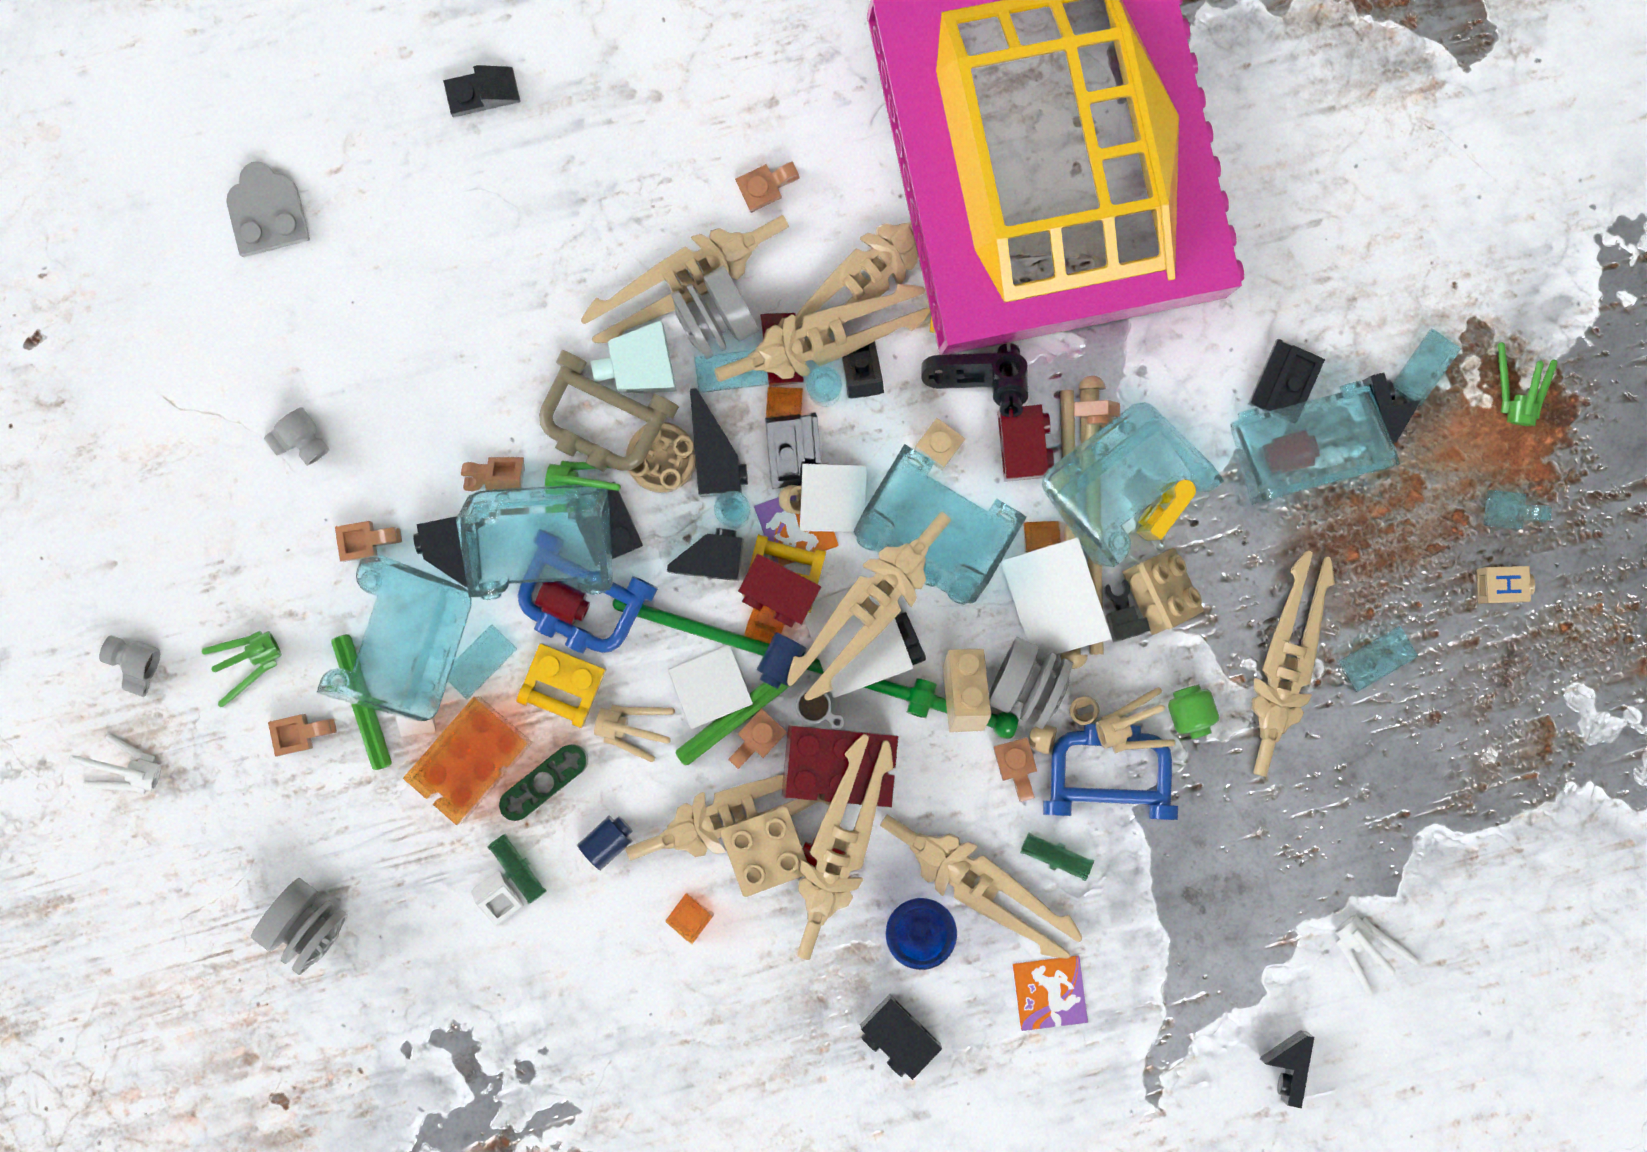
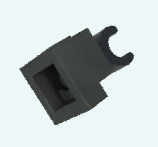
M1126 579L1121 582L1124 591L1120 596L1112 593L1109 584L1104 588L1106 597L1113 601L1116 611L1106 615L1113 643L1151 631L1147 617L1138 619L1135 606L1130 607L1129 605L1130 584Z

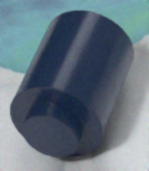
M775 632L756 669L762 673L759 680L776 689H779L781 683L788 686L787 680L793 657L804 656L807 648Z
M607 816L577 844V847L588 861L601 871L633 842L629 836L633 830L620 816L615 820L611 816Z

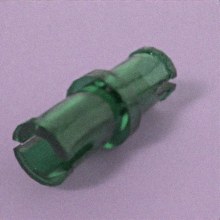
M1028 832L1020 850L1021 854L1048 864V868L1053 871L1058 868L1081 878L1083 881L1087 880L1094 864L1093 859H1088L1065 849L1066 845L1060 842L1058 845H1055L1032 835L1030 832Z
M504 834L488 845L487 848L491 850L506 871L504 873L507 880L511 879L523 894L527 903L531 904L545 894L547 890L543 888L529 868L531 864L529 860L521 857L507 838L508 836Z

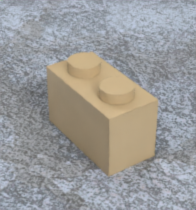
M984 649L948 650L943 664L949 732L984 731L991 717Z

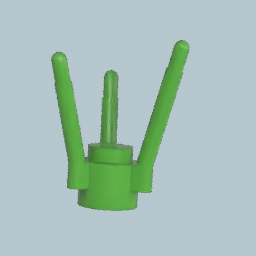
M1500 342L1498 344L1502 390L1500 413L1508 414L1507 423L1535 427L1558 362L1555 359L1551 360L1537 394L1544 366L1543 361H1538L1528 396L1515 395L1514 401H1511L1505 343Z
M562 460L560 465L549 464L545 478V490L554 492L555 499L566 501L577 498V496L569 493L575 492L577 485L619 491L621 486L617 483L578 477V472L573 470L596 469L585 462Z
M258 631L247 637L202 649V654L207 655L247 645L244 647V652L212 666V672H218L248 658L254 666L259 663L261 664L218 702L219 707H224L263 673L277 666L275 659L281 657L282 654L270 631L263 634L261 631Z

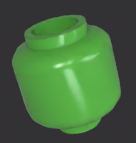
M1200 684L1173 692L1174 698L1169 701L1168 708L1175 730L1180 734L1190 733L1191 739L1211 734L1210 726L1219 721V714L1211 691L1201 689Z

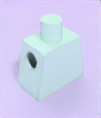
M662 321L609 340L608 346L611 357L591 361L595 382L615 378L619 393L677 391Z

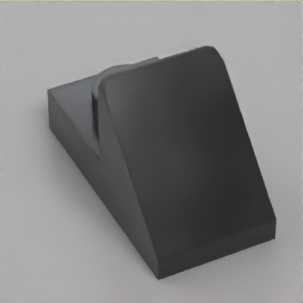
M476 65L473 66V74L443 80L452 117L521 102L513 67Z
M875 341L842 357L848 398L868 397L884 393Z
M1384 372L1369 376L1362 381L1382 448L1398 441L1421 400L1394 406L1392 400H1395V389L1391 380H1386Z
M1298 1031L1260 1057V1060L1266 1065L1286 1069L1285 1073H1281L1279 1076L1277 1092L1281 1095V1100L1287 1106L1301 1109L1315 1038L1307 1031Z

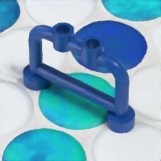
M540 529L534 540V543L539 545V548L518 592V603L521 610L530 619L537 622L534 630L550 638H553L555 632L567 637L565 646L584 654L586 648L600 653L612 652L619 648L626 639L644 600L652 601L658 588L640 578L632 576L626 589L559 555L565 541ZM546 564L626 604L610 637L607 639L598 638L581 627L568 624L542 612L541 608L533 603L532 593Z
M1096 724L1084 725V731L1067 732L1059 737L1054 744L1051 762L1050 801H1043V815L1071 816L1072 802L1147 804L1150 805L1149 819L1178 820V806L1171 805L1172 756L1169 747L1151 748L1158 756L1157 791L1065 787L1067 750L1073 745L1102 746L1097 735ZM1130 725L1132 736L1128 737L1126 742L1163 739L1157 735L1141 733V726Z

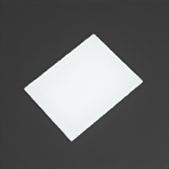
M1079 538L1001 560L1028 642L1039 646L1036 660L1046 658L1050 652L1060 654L1112 639Z
M851 588L814 601L811 613H808L805 618L813 642ZM869 596L871 601H873L876 605L880 606L879 602L876 599ZM852 615L818 655L824 672L863 627V622L856 616ZM895 618L871 643L832 678L831 684L833 689L831 693L833 698L914 669Z

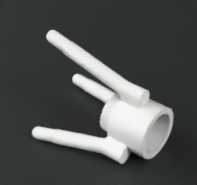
M110 734L106 735L108 742L134 756L138 761L131 760L128 767L125 768L75 755L69 757L70 762L124 775L125 781L130 782L85 781L83 782V787L127 790L145 794L146 790L154 791L161 773V765L154 763L156 756L143 753Z
M1355 914L1335 931L1340 937L1336 944L1345 953L1367 995H1372L1373 990L1352 948L1356 952H1360L1365 948L1390 975L1395 974V969L1371 944L1373 937L1370 934L1414 965L1420 964L1418 958L1374 927L1366 917L1360 919Z

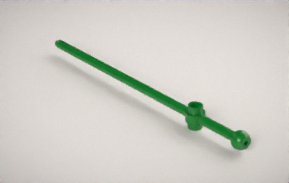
M617 599L613 600L612 605L614 609L623 612L626 604ZM642 604L637 617L761 656H764L769 646V643ZM817 658L806 669L818 674L824 673L820 660ZM917 678L914 687H907L885 679L863 687L907 701L909 705L906 712L917 717L927 718L929 709L947 714L946 698L934 694L937 684ZM1002 711L998 715L991 713L987 726L994 728L993 730L997 736L1009 739L1015 735L1019 718L1011 711L1009 713Z

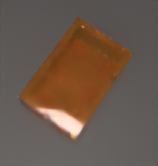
M475 696L403 779L426 799L434 798L438 793L443 797L436 799L432 805L457 826L466 821L506 775L507 771L503 766L506 768L512 767L533 742L481 696Z

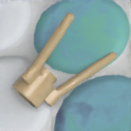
M1158 687L1114 713L1101 717V720L1096 722V731L1102 746L1105 749L1112 747L1114 753L1128 749L1174 746L1175 741L1173 739L1126 742L1127 738L1132 736L1131 724L1164 711L1165 706L1158 705L1127 718L1124 715L1161 694L1162 689Z
M612 704L611 710L605 708L599 710L595 722L594 735L604 737V743L616 745L649 762H654L655 757L619 738H624L625 734L666 744L670 743L671 739L658 733L627 726L628 718L623 717V715H673L675 709L622 707Z

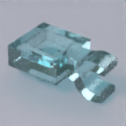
M1489 490L1487 491L1484 526L1521 530L1523 529V520L1534 522L1551 521L1552 507L1525 505L1526 494Z

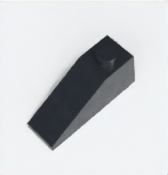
M697 388L690 389L698 495L700 497L742 494V485H748L747 465L740 464L737 453Z

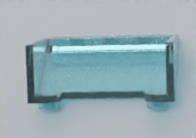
M1140 402L1131 405L1120 414V417L1114 418L1049 468L1043 476L1042 487L1076 538H1079L1080 544L1095 565L1115 567L1128 556L1131 549L1130 537L1122 527L1128 520L1182 478L1193 482L1198 492H1210L1222 484L1224 480L1214 465L1153 405Z
M382 555L361 558L356 572L357 583L362 590L377 596L353 671L341 668L327 671L320 680L317 693L416 721L430 720L437 714L472 607L471 595L461 585Z

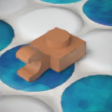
M792 161L779 167L773 173L770 172L767 164L735 180L752 213L781 199L782 196L778 188L800 179Z
M1110 400L1074 402V416L1087 419L1088 425H1100L1101 429H1117L1119 423L1115 422L1114 417H1120V403Z
M489 457L487 464L463 463L461 476H471L465 477L463 489L466 491H477L485 484L486 491H521L525 471L524 457Z
M372 521L335 526L340 562L377 557L376 546L402 542L400 528L392 527L374 531Z
M761 708L738 733L745 742L728 760L739 769L755 751L764 758L787 732Z
M306 714L268 722L275 757L312 749L311 738L337 732L334 719L308 724Z
M1028 737L994 746L993 749L1002 781L1013 778L1019 802L1034 799L1035 797L1027 774L1037 772Z

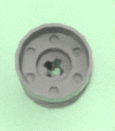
M724 265L703 276L708 291L706 294L701 295L691 283L686 287L693 301L686 304L679 290L671 294L676 316L691 344L705 356L706 360L714 356L707 343L710 339L715 338L721 351L727 349L723 332L729 330L734 338L740 342L759 331L746 303Z
M1016 637L1004 658L989 692L990 706L1009 713L1017 701L1023 703L1020 719L1026 722L1033 710L1037 709L1033 725L1043 729L1062 703L1069 686V676L1073 662L1063 658L1056 671H1053L1056 654L1050 652L1040 665L1036 663L1039 646Z
M301 878L294 880L279 895L262 916L251 934V938L268 952L273 951L283 942L287 944L281 957V962L287 964L297 954H300L292 967V970L298 975H301L326 954L338 938L341 927L348 914L340 909L327 920L326 918L333 908V903L330 900L322 904L317 910H314L312 906L317 898L318 891Z

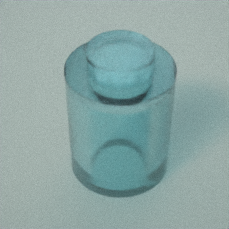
M830 367L814 369L809 374L806 382L809 399L820 407H828L835 404L842 392L840 375Z
M728 491L717 498L714 512L716 518L724 527L739 529L749 522L751 506L743 494L736 491Z

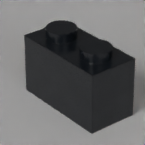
M891 994L860 1024L861 1030L864 1032L861 1036L862 1040L875 1052L881 1049L890 1058L887 1064L900 1077H903L906 1073L913 1080L942 1050L941 1043Z

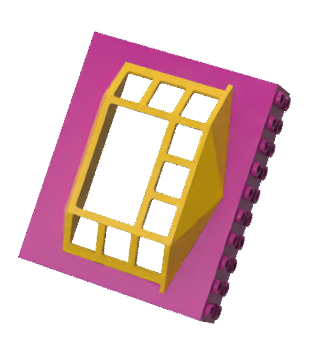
M870 0L867 21L940 355L956 354L1225 299L1242 286L1241 281L1244 280V268L1242 262L1236 260L1233 246H1236L1237 243L1236 232L1233 225H1229L1226 212L1229 210V201L1224 190L1221 191L1218 177L1221 176V165L1219 158L1213 156L1211 148L1213 129L1211 123L1205 121L1203 108L1206 106V98L1203 88L1197 85L1195 74L1198 73V61L1195 53H1190L1187 39H1190V25L1188 19L1182 17L1180 8L1183 0H1104L1111 29L1081 35L1073 33L1063 7L1064 3L1079 0ZM1050 7L1062 38L1030 45H1021L1010 14ZM997 17L1009 48L969 56L957 25ZM1114 41L1123 85L1091 92L1087 91L1077 48ZM1064 51L1066 53L1099 208L1006 226L1003 220L971 69ZM1126 97L1136 142L1100 148L1090 104ZM1139 154L1148 198L1113 205L1110 200L1102 161ZM1151 210L1158 240L1159 254L1153 257L1119 263L1115 217ZM1101 221L1103 224L1106 265L1067 274L1061 229ZM1045 231L1049 232L1054 275L1049 278L1013 284L1008 239Z

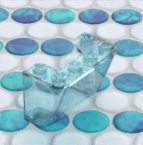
M904 444L864 509L854 529V534L857 537L856 540L860 546L870 551L880 552L886 546L899 547L918 539L941 511L944 512L952 521L927 551L923 569L926 577L924 584L931 587L936 586L948 593V597L958 604L974 603L989 584L1027 516L997 498L990 509L986 511L927 476L935 461ZM909 459L916 461L920 466L913 464ZM1000 513L1007 515L1012 520L1004 518Z

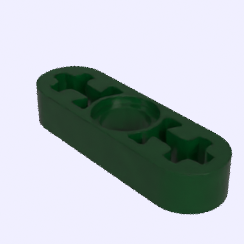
M569 744L560 748L501 796L499 801L501 814L511 821H519L526 818L586 769L588 765L586 751L576 744ZM566 751L570 754L577 752L580 755V758L577 760L579 767L575 769L571 766L561 772V774L566 776V779L561 782L558 772L550 767L549 764L554 761L555 766L559 767L566 761L564 756ZM540 772L549 773L554 780L553 788L547 793L539 792L534 786V779ZM526 783L529 792L539 800L534 804L532 798L527 799L521 805L524 810L521 814L517 810L510 812L507 807L510 806L511 801L508 798L512 795L516 799L524 795L527 791L521 787Z

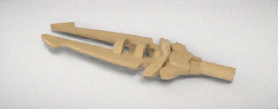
M781 215L752 232L742 234L740 232L729 233L718 228L710 231L709 238L702 234L694 235L691 239L701 248L700 250L693 252L687 247H683L659 262L610 299L600 300L595 298L581 318V322L586 324L664 280L668 283L672 293L679 290L686 304L693 301L686 286L691 283L701 295L706 294L708 291L703 276L723 265L731 278L738 280L745 274L746 262L758 244L789 227L788 222ZM686 268L690 271L693 280L690 278ZM672 293L592 337V341L594 343H608L609 340L621 336L629 328L674 311L675 306L671 296Z
M911 221L899 225L884 223L876 228V235L867 233L861 236L860 240L871 248L866 252L856 248L832 272L794 316L795 329L802 324L803 316L815 313L843 286L847 287L853 295L845 303L850 304L880 297L889 290L888 278L891 274L897 285L902 284L906 278V269L912 270L918 262ZM861 270L866 271L871 280L866 279L862 275ZM782 318L780 320V323L778 325L780 328L785 318ZM828 328L829 335L833 332L831 328ZM807 337L805 339V343L807 347L811 349V341Z
M898 284L897 289L891 295L862 300L803 316L801 326L795 329V317L792 314L783 320L781 328L777 325L768 328L764 340L753 352L748 354V357L715 368L716 378L721 382L751 370L772 372L782 379L793 378L795 372L800 376L812 375L805 363L806 361L812 360L820 367L846 356L901 327H906L913 331L928 317L930 308L926 307L848 336L845 335L842 323L922 295L926 290L920 286ZM828 328H831L834 333V341L828 335ZM805 336H807L811 341V349H809L805 343Z
M941 511L918 539L899 547L886 546L878 552L879 559H869L862 565L876 574L871 578L860 576L841 600L807 654L802 657H793L787 680L789 686L795 684L852 615L859 618L864 624L805 694V700H812L833 689L831 684L832 678L871 643L901 612L898 604V599L901 595L910 607L913 606L917 599L915 589H922L926 581L923 570L926 561L925 556L931 544L952 521L949 516ZM869 596L876 599L879 602L880 606L876 605L873 601H871Z
M1305 551L1290 570L1294 577V584L1282 611L1262 669L1268 677V683L1266 684L1258 678L1254 679L1253 688L1258 696L1252 698V710L1258 716L1260 738H1262L1253 774L1267 777L1276 742H1279L1282 734L1291 725L1300 722L1304 714L1301 707L1307 705L1312 694H1299L1302 686L1308 685L1311 682L1317 654L1325 593L1327 588L1335 585L1331 558L1326 556L1322 562L1301 645L1289 643L1312 558L1311 551ZM1286 654L1295 655L1297 658L1288 657ZM1280 678L1291 680V682L1281 681Z
M863 734L846 751L845 756L848 758L849 766L825 814L810 851L811 855L817 860L816 867L804 860L801 861L800 871L805 878L799 880L798 891L805 899L806 910L808 911V922L797 952V956L802 959L810 960L821 926L838 909L849 906L853 899L850 891L858 889L863 881L862 877H849L851 871L862 869L870 840L882 777L887 771L893 770L890 743L887 740L882 743L853 831L840 827L869 740L868 735ZM832 848H838L844 851L845 855L835 853L834 851H832Z
M783 774L714 793L713 804L708 807L705 805V793L701 792L694 797L692 806L684 803L677 808L675 819L658 836L628 846L625 849L630 861L664 848L688 851L694 857L705 856L707 849L715 854L725 853V849L717 840L721 838L720 831L723 828L783 806L788 808L792 816L817 802H823L830 806L831 802L821 800L820 794H818L817 801L795 799L758 813L754 799L782 789ZM741 804H743L745 808L747 818L743 813ZM718 813L720 814L721 819L723 821V826L720 823Z
M888 814L880 824L882 828L910 846V849L921 865V876L928 883L935 881V890L941 896H944L947 884L949 883L954 887L955 899L1012 931L1035 941L1040 946V954L1068 959L1070 952L994 902V897L999 890L1075 941H1082V935L1070 915L1057 916L1038 898L984 855L976 859L970 858L969 855L978 848L977 845L971 842L960 844L959 837L950 833L941 837L917 834ZM980 876L977 885L975 887H972L976 878Z

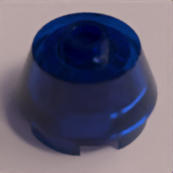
M915 898L899 905L890 915L886 925V942L893 957L902 965L911 969L927 970L939 966L951 955L957 941V927L953 916L942 904L928 898Z

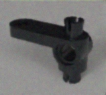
M1010 343V352L1007 351V344L999 346L997 353L933 355L926 358L921 364L922 382L931 388L992 387L993 400L1000 406V414L1004 417H1009V409L1013 410V417L1021 415L1023 412L1022 405L1028 400V364L1026 359L1020 355V348L1016 344ZM941 370L942 373H935V371Z

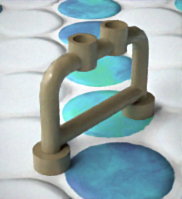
M561 350L556 360V363L561 368L539 413L540 426L544 433L553 440L558 441L555 446L557 450L572 457L578 451L588 456L586 464L602 472H605L607 466L621 471L636 468L646 458L665 418L673 419L679 406L657 394L653 395L648 407L581 375L587 362L570 352ZM568 384L648 422L634 451L629 456H619L554 423V412Z

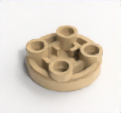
M663 422L644 461L636 468L628 471L640 486L649 491L667 493L677 490L689 481L695 471L694 443L682 428ZM647 424L639 429L631 438L627 447L626 457L634 451Z

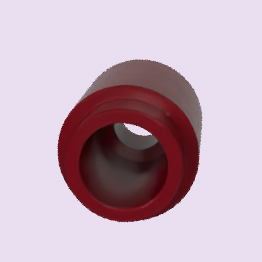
M546 579L539 590L535 605L541 607L542 612L573 625L576 620L583 621L590 602L586 601V592L557 579L554 582Z

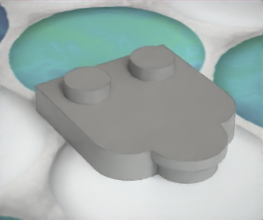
M251 162L241 170L239 176L240 183L234 185L229 190L226 198L239 255L246 257L310 241L298 188L295 183L285 175L274 174L273 170L265 163Z

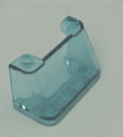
M1356 381L1340 386L1341 392L1261 414L1258 408L1238 413L1239 420L1232 422L1230 428L1251 505L1400 465L1397 450L1370 387H1362L1361 382Z
M580 485L493 489L478 491L467 497L456 521L469 598L497 599L507 590L509 584L577 580L578 588L586 591L587 594L596 595L604 593L606 590H611L613 571L608 489Z

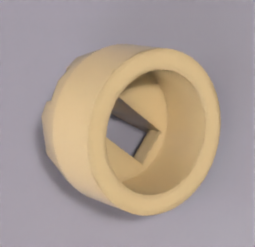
M789 485L782 488L778 495L779 506L788 513L800 514L801 486ZM796 495V500L790 501V497Z
M1078 697L1071 703L1070 716L1080 725L1093 723L1099 716V705L1092 697ZM1093 705V712L1079 716L1077 709Z
M1045 725L1043 729L1035 726L1030 731L1029 743L1032 748L1049 755L1054 745L1057 728Z

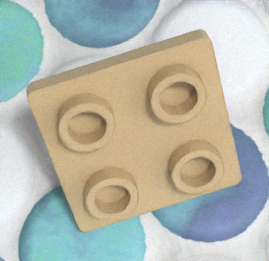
M1171 548L1122 571L1125 579L1130 584V590L1143 617H1147L1152 635L1166 629H1172L1204 611L1201 604V595L1193 587L1186 572L1185 561L1178 555L1175 548Z
M786 806L721 829L722 840L744 897L804 876L800 871L801 861L807 862L801 846L800 836L794 827Z

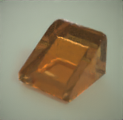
M768 387L766 418L796 414L802 416L803 388Z
M1059 521L1023 522L1024 554L1061 543Z
M763 606L761 611L753 608L744 636L770 644L775 632L782 634L785 624L773 618L776 612Z
M685 893L665 922L686 941L693 944L712 919L714 913L688 893Z

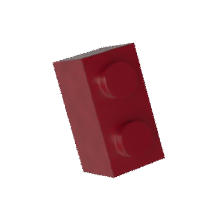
M1042 404L1023 406V412L1017 417H1013L1012 409H1009V417L1002 416L999 409L997 417L1004 482L1046 478L1049 475V469H1054L1053 449L1046 448L1045 434L1051 433L1049 413H1043Z
M757 554L738 592L745 595L741 602L758 611H761L763 606L776 612L773 617L774 619L792 628L795 622L800 625L803 624L822 587Z

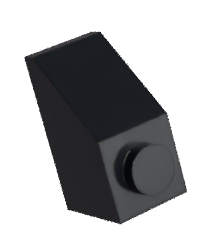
M455 516L417 524L418 533L413 534L417 554H422L425 561L464 587H477L464 518Z
M716 528L715 534L704 535L667 565V572L739 581L744 539L736 537V530Z

